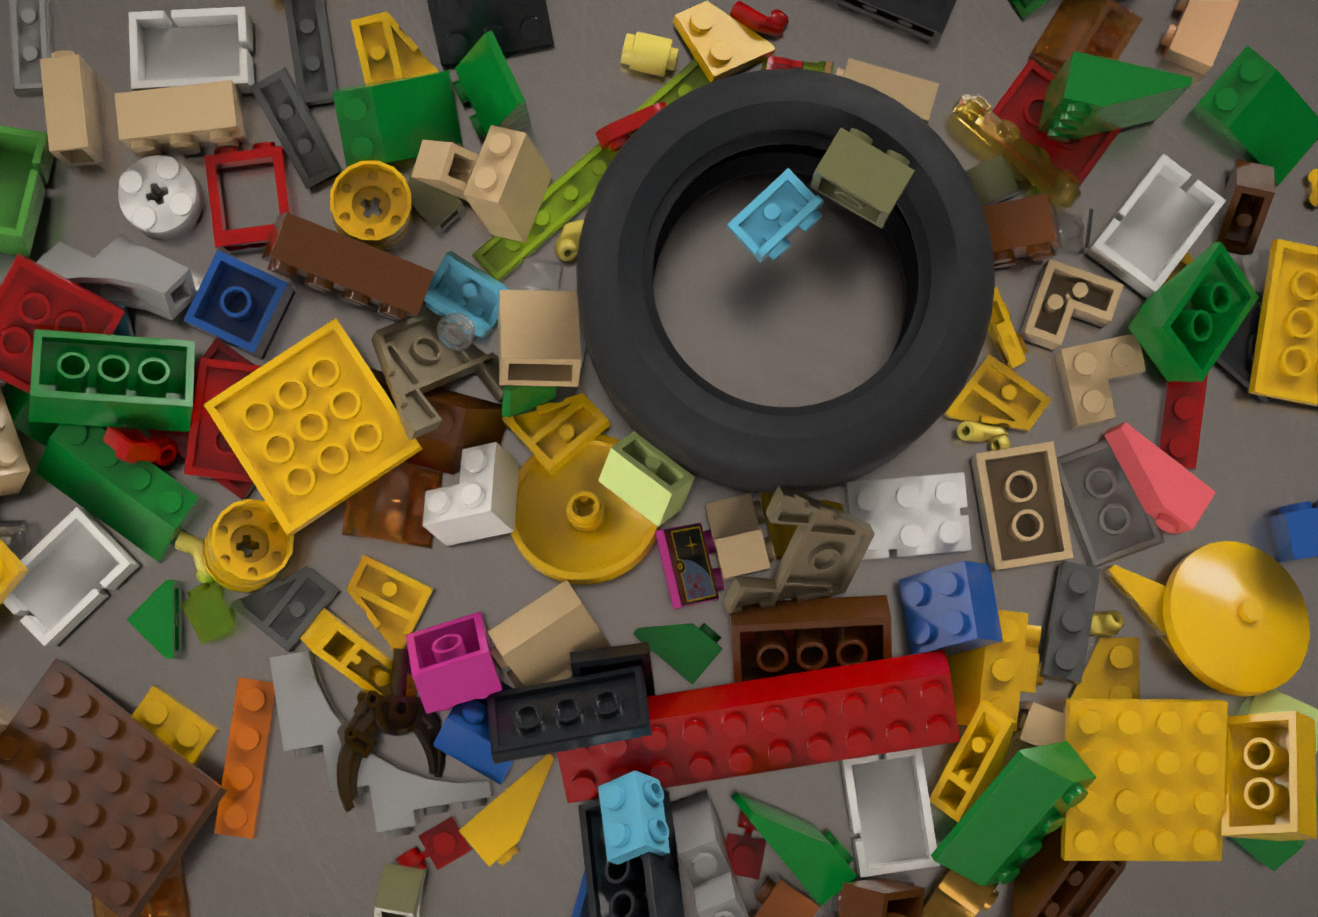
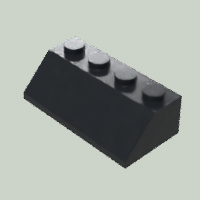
M663 790V806L665 820L669 828L668 841L670 853L660 856L647 852L618 865L607 861L599 797L578 806L590 917H685L670 794L668 791Z

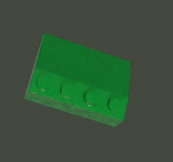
M1073 51L1047 87L1038 131L1047 133V138L1050 140L1069 142L1070 138L1076 140L1158 120L1191 86L1193 77Z

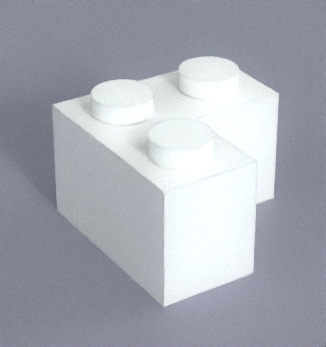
M497 442L462 449L459 484L425 492L422 526L446 546L514 532L519 463Z

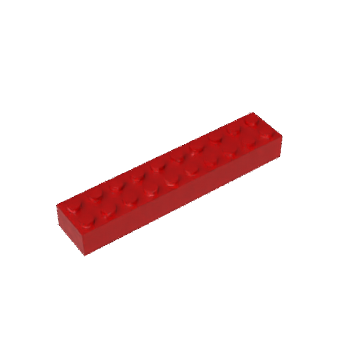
M938 650L649 696L647 698L652 735L557 752V758L567 803L598 798V786L635 770L658 779L662 788L955 743L960 742L946 653L945 650Z

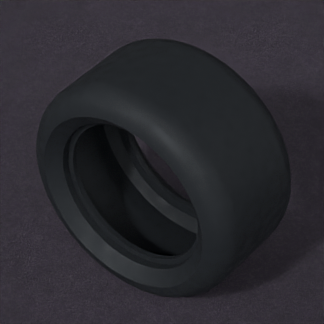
M766 69L719 79L688 92L647 120L625 142L610 162L594 191L579 239L576 264L577 298L580 318L591 361L602 387L629 426L651 445L696 476L731 488L774 494L778 486H787L802 493L826 489L852 481L894 459L923 435L949 408L964 387L977 363L987 336L995 288L994 254L990 230L982 204L967 173L941 137L918 115L897 100L873 87L846 77L802 69ZM843 128L848 132L851 128L857 129L873 140L872 146L884 153L887 150H893L909 160L908 167L915 170L906 189L883 226L897 251L905 284L904 319L895 348L888 361L877 373L855 389L832 400L800 407H774L747 402L731 396L707 382L684 361L671 343L661 323L655 304L653 284L658 259L664 243L685 212L704 195L717 187L751 174L784 172L788 168L793 173L813 176L839 129Z

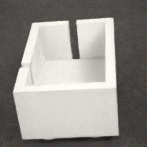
M245 6L171 10V18L178 27H172V21L164 11L128 12L131 89L133 91L232 80L241 94L253 93L250 86L255 84L254 59L249 53L253 52L252 17Z
M1164 153L1152 165L1111 219L1112 221L1104 228L1086 252L1146 299L1162 286L1226 201L1200 180L1194 182L1186 192L1180 189L1192 174Z
M964 472L847 482L844 485L846 513L869 523L875 533L862 561L885 560L889 558V550L895 549L893 551V559L966 553L972 550L969 515L961 516L960 510L968 507Z
M76 507L20 560L29 571L4 600L3 604L14 615L24 616L20 622L43 646L55 647L109 596L104 591L105 588L115 590L140 565L87 510ZM31 612L34 616H28L27 614Z
M917 748L882 754V759H879L878 755L840 760L850 830L854 834L859 833L860 837L852 839L857 874L860 877H868L940 866L931 857L937 845L922 749Z

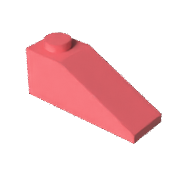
M1123 422L1109 428L1104 436L1145 512L1155 519L1156 525L1161 530L1167 533L1177 535L1194 529L1216 492L1128 423Z

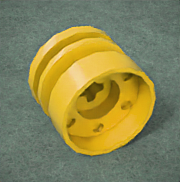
M360 161L345 168L336 177L330 191V211L337 232L382 251L396 247L407 236L412 224V196L405 177L393 166L381 161ZM375 204L379 205L380 216L372 214L367 218L365 207L373 208Z
M246 499L234 502L218 515L203 540L202 558L206 571L217 584L230 591L247 593L262 589L287 564L293 553L294 534L292 536L286 534L266 501ZM241 543H245L246 549L253 550L248 557H245L243 551H237Z

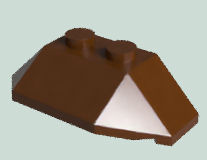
M370 368L395 406L383 371ZM440 387L423 393L442 421L436 430L416 438L423 449L405 460V462L453 475L461 469L462 449L497 442L499 445L502 444L506 426L502 421L504 416H501L502 405Z
M1061 825L1050 833L1044 841L1042 848L1032 857L1014 881L1013 917H1089L1124 871L1127 861H1064L1061 858Z

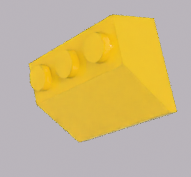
M998 610L1003 642L947 656L958 725L968 726L981 700H986L1016 721L1013 731H1017L1029 613Z
M1297 711L1227 716L1224 807L1221 811L1222 836L1274 841L1317 839L1316 738L1314 719Z

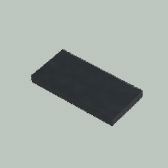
M642 665L498 691L487 697L491 756L494 764L652 735Z

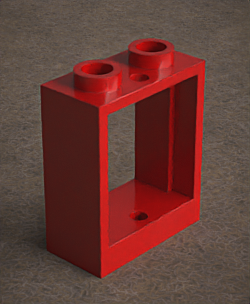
M275 142L256 143L252 145V150L237 151L236 147H222L215 149L214 155L204 156L214 243L218 251L228 253L265 248L274 224L226 230L219 174L220 168L273 162L280 215L285 212L294 214L287 153L282 146H276Z

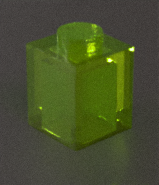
M209 582L203 583L188 591L187 593L190 598L181 602L202 645H210L243 628L236 612L230 606L231 603L223 587L220 585L211 587Z

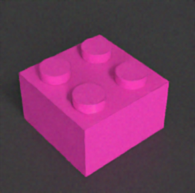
M481 612L406 635L412 677L426 714L435 711H446L457 704L473 699H484L488 695L502 690L497 662L490 651L493 646Z

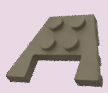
M431 310L419 313L418 316L406 318L405 321L401 320L378 329L371 339L409 440L436 430L442 421L423 393L466 375L476 373L498 402L503 401L505 385H499V357L493 352L489 354L483 352L471 342L474 338L473 336L460 330L458 325L446 315L441 316Z
M778 486L765 513L770 523L797 525V528L773 578L735 576L723 601L727 613L742 612L741 606L756 603L759 604L760 608L775 606L778 599L795 597L797 602L845 593L875 535L869 523L787 486Z

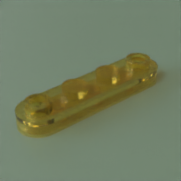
M963 94L952 108L953 112L967 128L999 155L1002 154L1007 162L1045 194L1047 193L1057 204L1069 208L1081 196V191L1078 187L1080 182L1076 176L1068 170H1060L1050 161L1049 154L1042 147L1036 144L1031 145L1021 137L1018 127L1007 119L1002 120L991 111L990 104L978 94H973L972 96Z

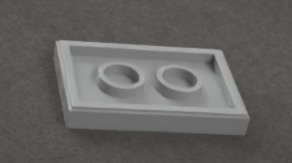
M1107 440L1057 457L1064 503L1089 566L1099 567L1165 542L1160 528L1155 523V519L1143 509Z

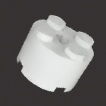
M155 155L142 158L123 172L119 179L118 199L120 208L125 217L144 234L157 239L171 240L187 234L195 226L204 205L203 191L191 172L173 157ZM164 191L166 193L163 196L164 203L159 205L155 200L158 199V193Z

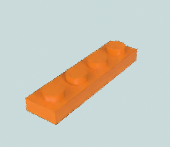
M238 678L221 785L227 792L218 804L214 834L254 839L256 836L276 705L273 682Z

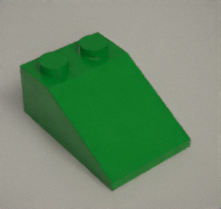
M491 30L479 39L455 67L459 80L453 82V86L462 104L469 101L475 114L469 116V119L478 138L484 135L487 136L491 125L515 131H521L531 126L526 101Z
M1248 45L1189 112L1247 162L1274 167L1276 186L1285 179L1318 140V116L1282 74Z
M450 70L337 88L333 91L346 168L360 161L390 163L417 157L422 140L452 142L456 145L460 143L463 146Z
M1214 242L1145 301L1128 328L1167 381L1202 382L1259 296L1221 242Z
M738 792L731 796L733 801L820 907L843 888V883L851 882L857 877L856 873L849 866L854 858L830 830L822 834L813 823Z

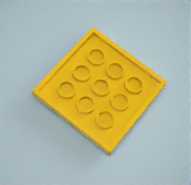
M1275 239L1271 242L1248 393L1318 407V247L1282 239Z
M334 318L203 404L288 536H292L423 449L416 438L409 440L396 407L337 318Z
M1066 698L1064 741H1068L1097 778L1086 789L1088 791L1086 798L1078 805L1071 807L1063 815L1065 821L1062 824L1061 858L1064 861H1222L1221 811L1224 807L1228 702L1224 700Z

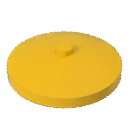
M599 434L553 475L533 455L519 469L515 530L511 532V536L524 559L543 575L559 582L568 580L570 584L575 585L606 582L631 570L647 555L657 539L655 531L660 530L661 526H656L598 481L611 447L621 440Z
M1234 541L1210 543L1181 560L1169 576L1163 596V618L1166 632L1181 662L1200 681L1225 694L1249 697L1267 693L1283 685L1299 670L1307 654L1310 640V622L1307 607L1293 578L1270 555L1245 543Z

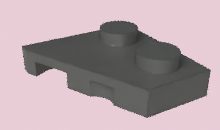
M306 566L291 573L286 578L262 587V589L246 597L234 600L230 606L287 652H291L301 640L302 634L321 610L329 605L339 590L310 567Z

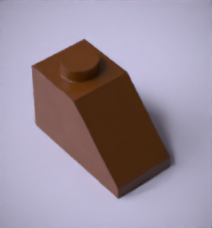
M1236 159L1223 198L1226 201L1221 207L1215 242H1221L1226 250L1248 255L1253 254L1275 195L1274 167Z

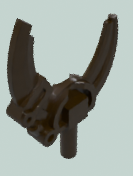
M393 648L390 695H379L378 692L373 690H361L357 696L358 704L353 710L355 714L348 725H341L337 730V735L342 744L337 762V786L340 800L347 813L355 807L353 800L358 795L357 779L362 758L367 759L376 744L373 738L380 731L392 736H401L413 732L425 751L429 765V774H434V777L440 778L443 775L446 753L433 746L442 728L439 724L441 721L435 712L426 714L420 697L406 696L408 649Z

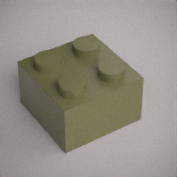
M840 128L817 166L810 187L882 229L915 170L908 167L909 160L893 150H887L884 153L872 146L873 140L865 133L851 128L849 132Z

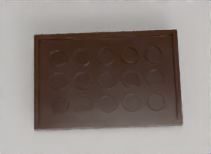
M57 658L10 721L6 730L0 735V818L119 917H138L227 792L226 789L73 668Z

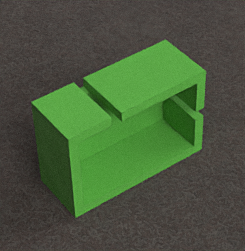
M0 126V253L12 255L19 253L30 257L46 192L43 184L48 183L54 155L49 152L47 132Z

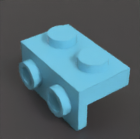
M788 168L727 224V228L760 263L768 257L775 261L792 245L788 238L799 228L805 233L823 216L818 210L822 207L824 200L819 195L815 196Z
M449 251L435 272L424 301L427 308L441 316L446 315L456 321L458 327L464 333L473 337L479 336L484 338L494 330L498 323L499 290L511 289L453 251Z
M635 770L598 786L608 862L618 865L647 852L660 856L670 853L668 841L669 828L665 820L663 806L664 792L658 779Z

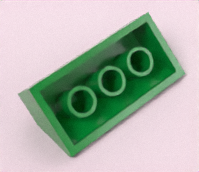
M35 329L29 422L189 432L193 409L195 341Z
M59 424L47 442L35 473L156 561L162 563L175 545L180 532L186 530L207 500L166 470L154 465L150 461L138 460L137 463L132 464L115 456L116 451L103 441L107 431L105 426Z
M1068 741L1019 750L934 850L931 857L935 862L981 886L998 882L1002 885L1007 884L1020 873L1018 867L1022 862L1035 855L1042 848L1043 844L1041 841L1043 838L1064 823L1065 818L1063 815L1071 807L1078 805L1088 795L1086 789L1097 777Z

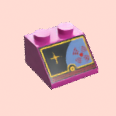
M695 523L655 531L673 611L719 600L718 591H723L725 588L720 568L712 569L709 554L716 552L711 530L703 531L702 524Z

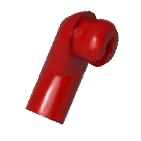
M742 1L736 2L730 12L731 17L749 29L773 37L783 34L785 32L784 27L789 24V17L778 9L772 10L769 17Z

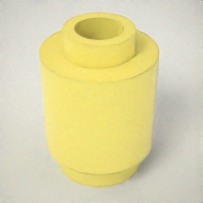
M638 31L636 35L627 33L620 63L629 65L630 70L665 77L667 70H675L679 49L672 47L673 39Z

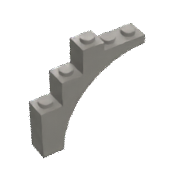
M121 234L103 248L95 258L59 241L36 262L115 305L146 310L173 320L193 301L197 293L189 268ZM0 253V284L16 257L12 254Z
M312 651L269 657L284 751L294 750L295 757L318 754V745H323L330 792L338 791L337 762L342 744L337 735V730L341 725L347 724L334 709L321 682L314 653ZM373 750L367 759L362 758L358 772V795L365 794L364 786H370L376 831H387L388 838L411 834L410 827L419 824L417 809L423 808L424 816L447 812L446 804L462 802L463 809L486 805L485 798L494 795L492 780L460 782L430 778L401 768Z
M705 790L671 803L678 854L692 882L699 917H749L731 863L722 823L708 791Z

